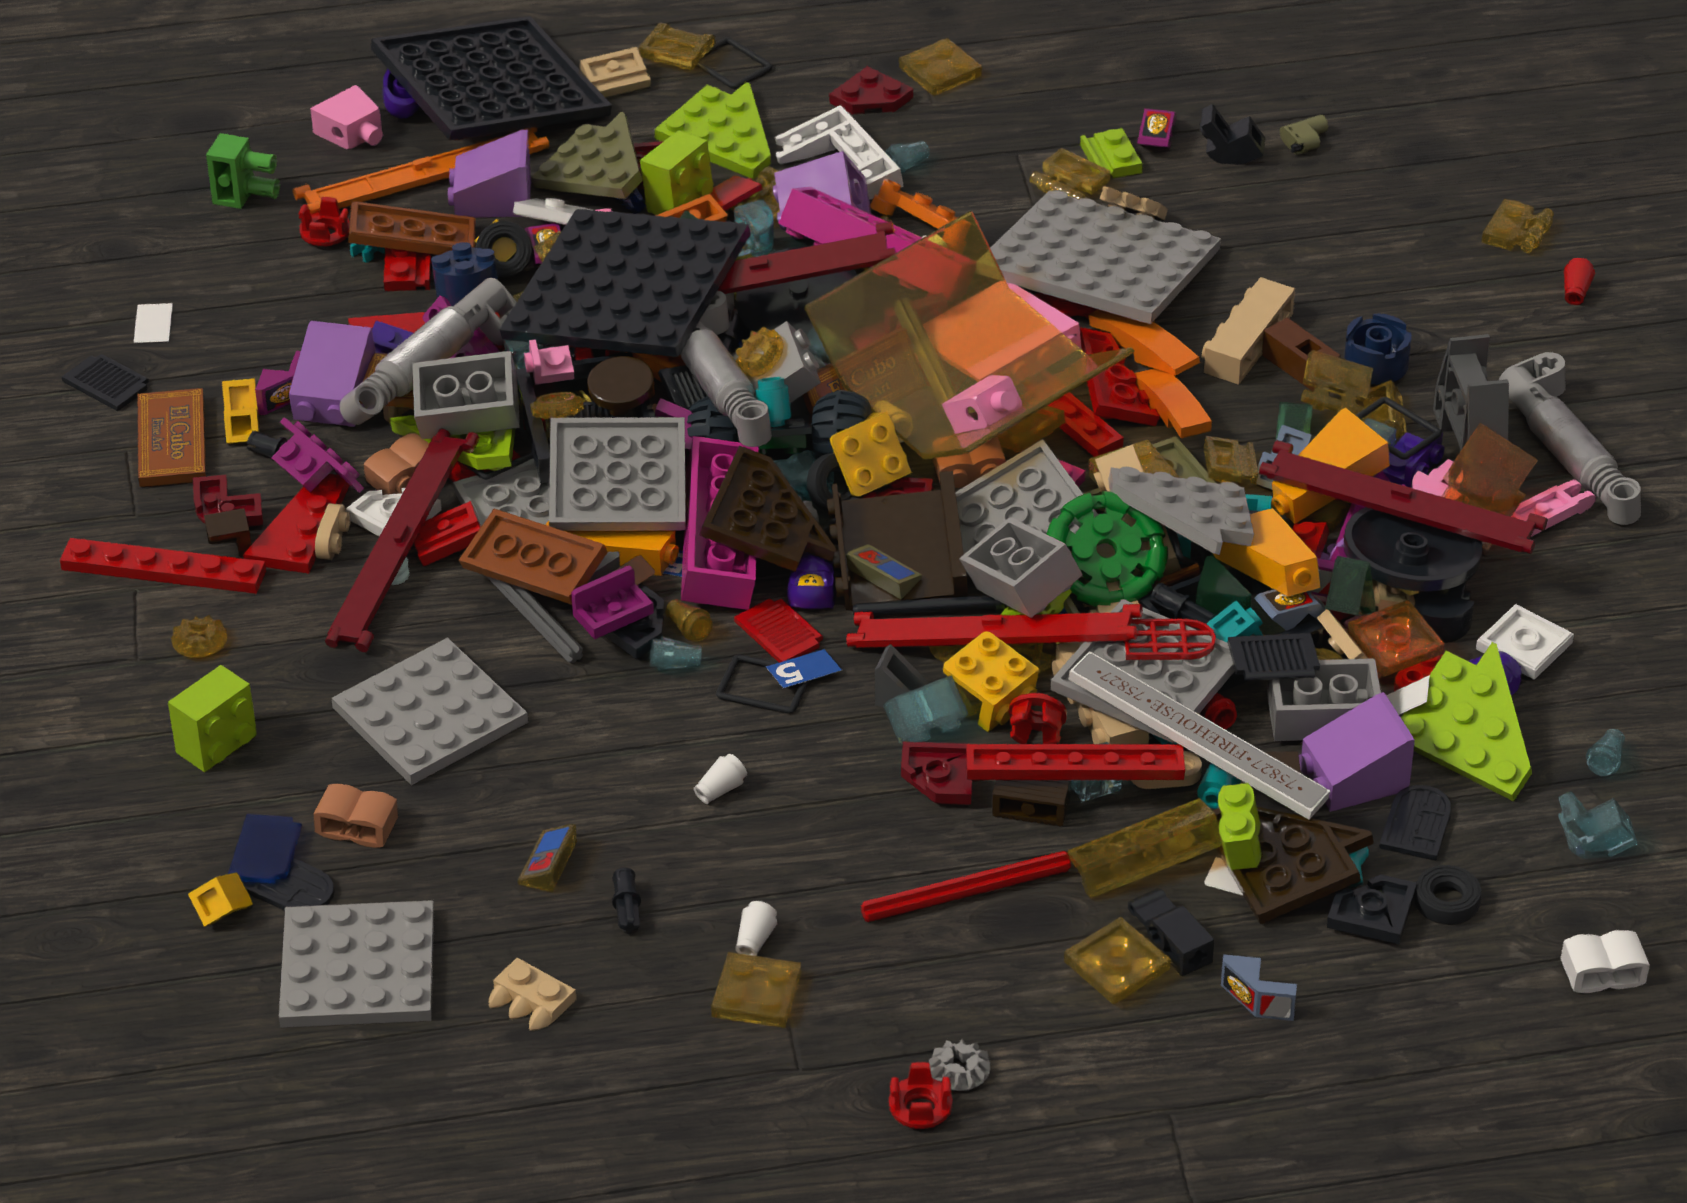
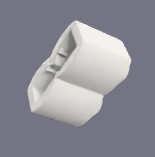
M1614 930L1602 936L1578 934L1564 940L1561 961L1574 992L1594 993L1609 987L1625 989L1638 987L1646 983L1650 964L1637 933L1634 931Z

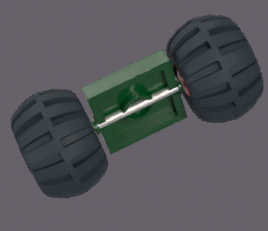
M839 390L828 393L820 398L814 406L812 434L771 437L766 444L759 446V453L763 455L770 454L772 449L784 448L785 454L802 453L804 448H809L811 444H813L816 460L823 455L834 453L830 443L831 436L867 420V417L873 413L870 403L865 397L851 391ZM704 397L690 406L689 410L692 414L688 416L687 423L692 424V427L687 428L688 436L739 442L736 427L729 417L724 416L716 409L709 397Z

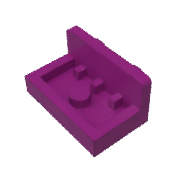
M630 565L582 585L571 593L573 616L594 640L654 613L653 602L635 584V572Z

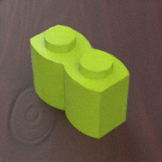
M1249 783L1222 786L1218 795V804L1222 817L1219 823V833L1227 865L1231 870L1255 868L1261 860V847L1258 838L1260 819L1253 789Z

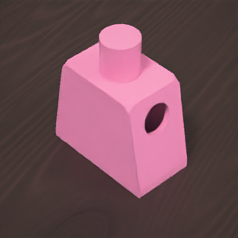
M357 85L310 108L313 133L345 149H353L364 142L376 145L382 139L380 110Z
M989 375L944 402L942 406L955 434L989 427L1021 408L1023 404L1009 376ZM968 407L974 408L976 412L969 414Z

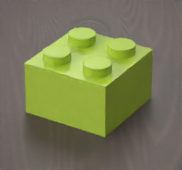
M678 130L640 160L647 212L658 215L712 192L713 181L706 139Z
M222 665L168 701L176 753L203 772L223 761L228 755L257 735L250 684Z

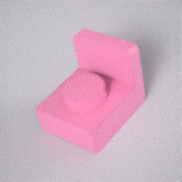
M529 340V353H524L526 372L533 373L535 385L574 379V369L568 345L538 349L536 340Z

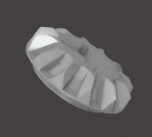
M963 1038L958 1044H952L946 1040L942 1048H934L933 1056L929 1059L932 1077L942 1082L943 1077H949L952 1090L973 1089L981 1085L990 1073L988 1052L980 1050L977 1042L971 1045L966 1044ZM956 1058L961 1062H966V1071L958 1063L953 1064V1059Z

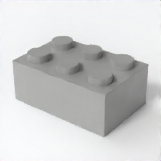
M511 351L412 363L414 418L421 439L433 438L441 428L446 429L450 436L468 434L469 432L478 433L520 428L517 372Z
M1012 517L1005 520L959 558L977 590L1030 618L1042 612L1047 607V604L1059 594L1070 589L1073 583L1083 575L1065 543Z
M1375 658L1319 660L1320 669L1315 671V677L1268 680L1267 697L1274 741L1303 740L1306 736L1381 693Z

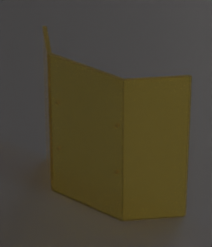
M972 211L963 214L805 305V310L843 387L848 391L865 397L869 401L873 413L887 411L894 424L897 436L924 460L968 454L1134 353V349L1130 347L1087 355L1009 288ZM989 375L1009 376L1023 406L991 426L955 434L942 404ZM968 407L969 414L976 412L974 408Z

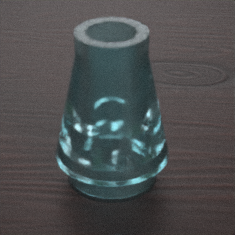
M924 141L892 144L885 153L897 164L901 173H904L929 156V147Z
M663 636L660 639H652L650 666L658 667L659 671L700 666L701 646L691 645Z
M1617 729L1607 730L1604 736L1588 749L1586 753L1587 765L1593 773L1607 776L1620 768L1622 749L1625 742V737L1621 731Z

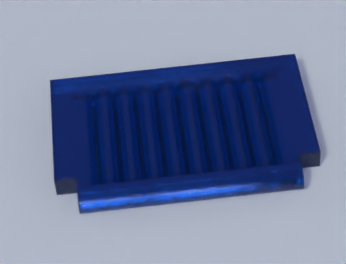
M247 814L228 874L237 872L241 881L275 884L276 879H286L302 824L293 822V817Z

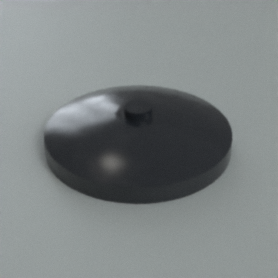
M804 247L787 248V249L779 250V251H776V252H773V253H778V252H783V251H789V250H794V249H799V248H804ZM849 270L740 291L736 295V305L740 324L754 342L787 321L794 329H802L811 343L808 347L809 352L817 354L839 345L856 329L864 310V294L858 274L855 270Z
M1368 507L1359 510L1349 519L1343 540L1344 552L1347 558L1360 572L1382 584L1410 591H1440L1459 586L1475 575L1480 566L1482 556V542L1480 540Z

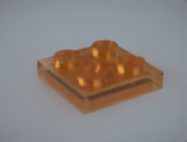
M1409 600L1348 622L1347 632L1369 659L1375 658L1376 668L1383 677L1444 654V642Z

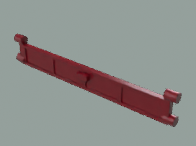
M890 221L876 224V234L737 260L732 265L718 291L724 294L885 264L889 263V261L897 260L895 247L888 249L886 235L894 234L893 223Z
M441 428L433 436L327 633L328 636L325 639L327 646L336 648L340 641L356 643V649L361 652L368 651L375 638L373 633L367 631L462 451L473 453L480 440L479 435L469 432L465 439L451 438L450 433L446 429Z
M1276 440L1273 445L1272 451L1277 456L1272 464L1262 462L1259 469V475L1265 476L1268 479L1521 553L1532 554L1535 541L1530 540V537L1535 529L1544 531L1548 522V518L1532 513L1529 514L1527 521L1292 454L1293 444Z

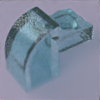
M763 199L734 207L735 223L749 224L751 232L738 257L749 253L753 257L767 255L774 246V218L771 209Z
M1572 791L1558 797L1562 812L1558 814L1559 820L1564 828L1569 849L1575 855L1586 859L1611 857L1638 844L1630 817L1614 798L1587 811Z

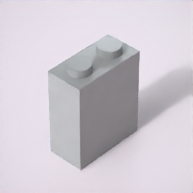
M787 321L733 356L736 363L753 385L754 390L758 388L759 379L784 377L785 385H788L790 403L821 383L816 371L819 368V364L808 350L811 343L802 329H794Z

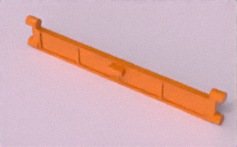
M537 128L521 129L528 130L529 154L549 148L547 137L537 138L534 134L537 132ZM505 136L431 157L421 158L410 163L311 190L308 184L293 188V195L296 200L305 198L311 214L320 212L322 197L336 198L339 209L351 206L354 201L365 202L448 178L449 170L455 169L456 156Z

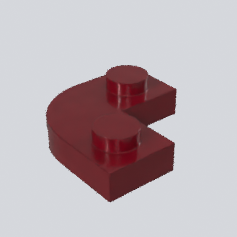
M227 475L193 478L195 512L203 523H205L204 515L244 508L248 527L263 525L261 493L228 496Z

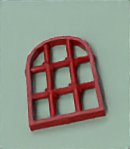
M1132 619L1131 624L1150 626L1148 630H1137V636H1151L1152 641L1148 643H1129L1128 640L1123 641L1125 644L1126 660L1200 659L1214 650L1216 635L1213 629L1206 623L1193 619ZM1180 624V629L1156 630V626ZM1186 626L1195 627L1200 630H1186ZM1210 635L1212 641L1187 643V637ZM1181 636V641L1178 643H1157V637ZM1129 648H1152L1153 652H1129ZM1161 648H1182L1183 652H1158V650ZM1191 648H1204L1200 651L1188 652Z

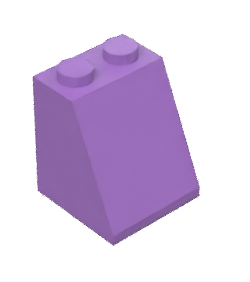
M520 130L456 156L455 169L449 170L450 187H448L449 206H454L455 215L474 218L524 217L515 215L513 210L515 202L530 199L531 169L528 130Z
M844 151L775 172L776 185L773 186V193L780 207V212L777 213L778 222L792 188L813 187L871 214L866 177ZM779 224V226H780V228H781L782 230H786V229H787V227L782 226V225ZM790 235L793 239H800Z
M310 321L289 391L294 420L355 427L354 424L347 422L343 418L339 406L341 399L363 382L374 353H376L371 327Z
M1384 692L1379 693L1303 738L1302 754L1299 755L1300 770L1304 775H1308L1311 780L1330 790L1329 798L1325 802L1330 812L1398 794L1399 791L1410 785L1415 739Z

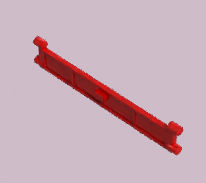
M1124 604L1122 612L1038 614L1032 618L1027 615H983L874 619L873 612H855L854 624L859 626L857 633H848L846 641L848 647L856 648L887 647L890 644L893 647L967 645L986 631L991 632L1006 644L1136 640L1137 627L1131 626L1132 618H1142L1143 607L1142 604Z

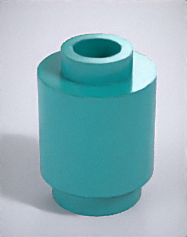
M784 377L759 379L758 388H755L756 399L767 404L770 426L778 427L785 425V420L791 418L789 388L788 385H785Z
M1210 763L1198 787V797L1206 806L1213 809L1219 808L1218 795L1222 786L1240 784L1241 780Z

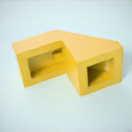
M255 378L222 381L226 443L247 442L252 431L259 432Z

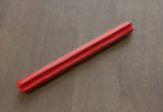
M1061 851L864 901L861 904V913L864 920L870 922L1066 872L1071 868V863L1067 852Z

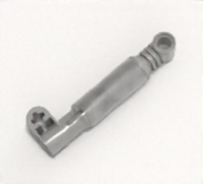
M487 278L457 304L445 307L415 333L410 335L408 339L385 356L375 367V372L366 378L364 382L360 383L341 399L339 407L343 418L351 424L360 425L379 413L395 397L408 394L413 389L412 363L451 358L452 355L472 339L474 331L479 327L492 343L496 345L510 343L512 340H502L499 329L515 306V299L501 282L494 278Z
M717 291L680 355L716 409L724 416L730 418L737 429L739 442L748 447L762 446L772 436L768 406L755 398L756 393L753 385L717 336L725 332L730 326L726 296L724 293Z
M1545 352L1507 368L1501 374L1499 380L1508 379L1509 399L1526 417L1530 430L1572 477L1581 483L1583 488L1593 491L1607 507V516L1612 522L1628 525L1637 521L1641 516V487L1639 483L1622 475L1617 469L1618 466L1614 457L1564 402L1557 398L1566 389L1564 358L1557 353Z

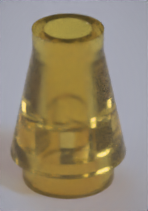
M674 599L668 603L665 610L666 615L674 622L687 640L700 641L710 634L713 623L706 610L683 603L679 599Z

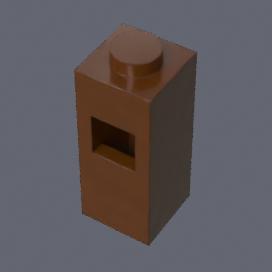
M1288 317L1264 330L1262 356L1312 392L1316 393L1339 380L1341 355Z

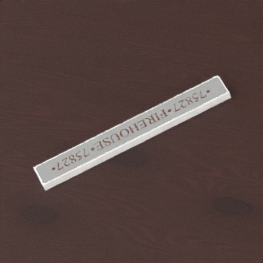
M1090 651L1069 672L1068 679L1243 782L1249 783L1250 786L1308 820L1329 798V789Z

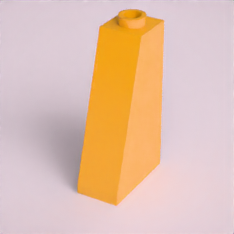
M1346 407L1339 411L1298 454L1299 456L1368 476H1374L1390 466L1388 442ZM1274 480L1272 482L1273 507L1280 515H1285L1294 524L1337 499Z
M1273 508L1250 514L1254 532L1251 546L1223 542L1220 555L1213 553L1216 559L1288 597L1321 588L1316 555Z
M675 530L565 531L602 543L608 552H619L620 567L637 555H641L655 570L654 575L662 576L669 564L675 563L679 553V547L676 545Z

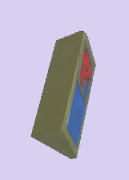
M869 544L854 549L846 555L847 568L899 599H902L922 579V574Z

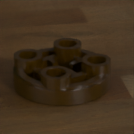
M629 356L609 358L597 364L588 376L587 383L591 399L600 407L608 409L613 416H623L628 413L629 409L643 404L655 395L653 372L648 364L638 358Z

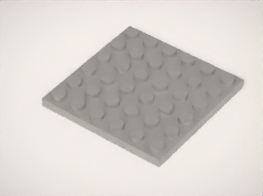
M1049 190L975 262L974 274L1016 284L1019 287L1151 324L1220 250L1221 238L1211 236L1207 231H1193L1183 228L1178 223L1157 221L1149 215H1136L1125 212L1124 209L1117 206L1107 207L1097 204L1092 199H1079L1068 196L1063 191Z

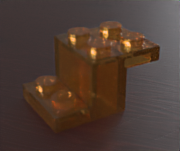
M1480 422L1444 475L1443 479L1449 485L1441 497L1511 517L1526 496L1519 488L1538 460ZM1481 541L1482 548L1488 551L1492 544Z

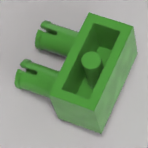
M220 133L206 154L212 203L241 209L252 194L276 199L280 191V181L278 179L258 177L253 173V170L273 174L277 166L276 155L251 151L249 138Z

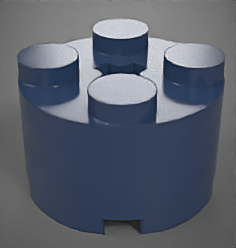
M461 242L454 244L451 251L436 255L431 259L437 297H446L451 306L457 304L487 278L498 280L495 253L492 249L471 248L470 243Z
M1373 314L1372 319L1363 320V316L1354 319L1348 325L1346 332L1345 375L1351 379L1375 384L1376 387L1381 389L1391 388L1394 382L1401 379L1408 371L1412 335L1411 332L1409 333L1406 330L1407 325L1399 318L1387 314Z

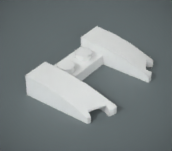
M841 105L775 137L776 144L783 146V151L776 152L779 164L811 158L835 149L839 152L844 151L866 177L869 200L873 199L875 194L878 195L884 179L892 180L900 184L901 188L904 187L901 170L897 164Z

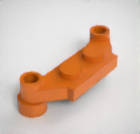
M889 179L883 180L878 195L875 194L872 199L870 208L884 215L892 216L896 206L943 231L941 239L947 249L959 255L962 254L966 244L964 238L970 223L954 217L956 212L950 208L941 205L937 207L931 204L933 199L924 194L915 193L913 196L901 191L900 184Z

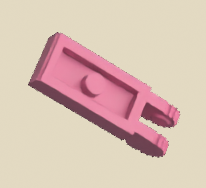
M1573 479L1560 486L1555 485L1508 509L1505 515L1527 521L1530 513L1548 518L1545 528L1547 529L1577 513H1584L1593 506L1596 496L1588 490L1580 493L1582 485ZM1535 529L1531 537L1542 532V530Z

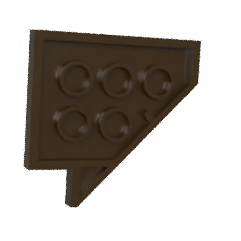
M739 446L699 535L795 572L804 551L832 562L836 551L835 546L772 458Z
M1257 807L1260 819V831L1258 834L1261 847L1260 863L1255 868L1231 870L1225 859L1219 833V823L1222 818L1220 808L1200 815L1202 826L1260 924L1360 882L1359 870L1349 854L1374 844L1373 835L1369 830L1313 818L1308 820L1303 816Z

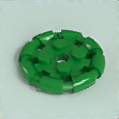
M1103 491L1102 495L1091 496L1089 492L1072 499L1060 509L1061 514L1058 518H1053L1050 522L1046 534L1067 545L1069 551H1072V556L1083 574L1082 576L1090 581L1084 585L1079 580H1076L1070 588L1072 593L1077 596L1076 600L1084 604L1096 607L1097 605L1109 606L1111 603L1120 602L1122 599L1129 602L1139 601L1153 590L1152 585L1156 580L1160 581L1165 572L1168 560V547L1164 546L1163 538L1166 534L1161 523L1124 503L1117 494L1111 491ZM1104 508L1105 514H1099L1094 518L1093 509ZM1127 514L1136 520L1132 527L1122 521ZM1071 522L1079 527L1076 534L1068 528ZM1142 542H1150L1151 549L1141 551ZM1109 544L1114 548L1115 555L1110 558H1104L1098 554L1097 546ZM1136 568L1144 572L1142 577L1133 575ZM1117 582L1120 590L1109 591L1106 583Z

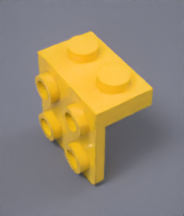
M887 411L871 413L867 420L833 434L830 438L831 446L849 491L854 497L862 496L912 473L906 454L895 432L894 424Z
M988 631L977 636L948 659L943 666V672L982 701L978 725L987 732H990L999 723L1001 725L1005 724L1011 718L1009 716V705L1015 697L1023 694L1037 693L1035 687L1039 668Z

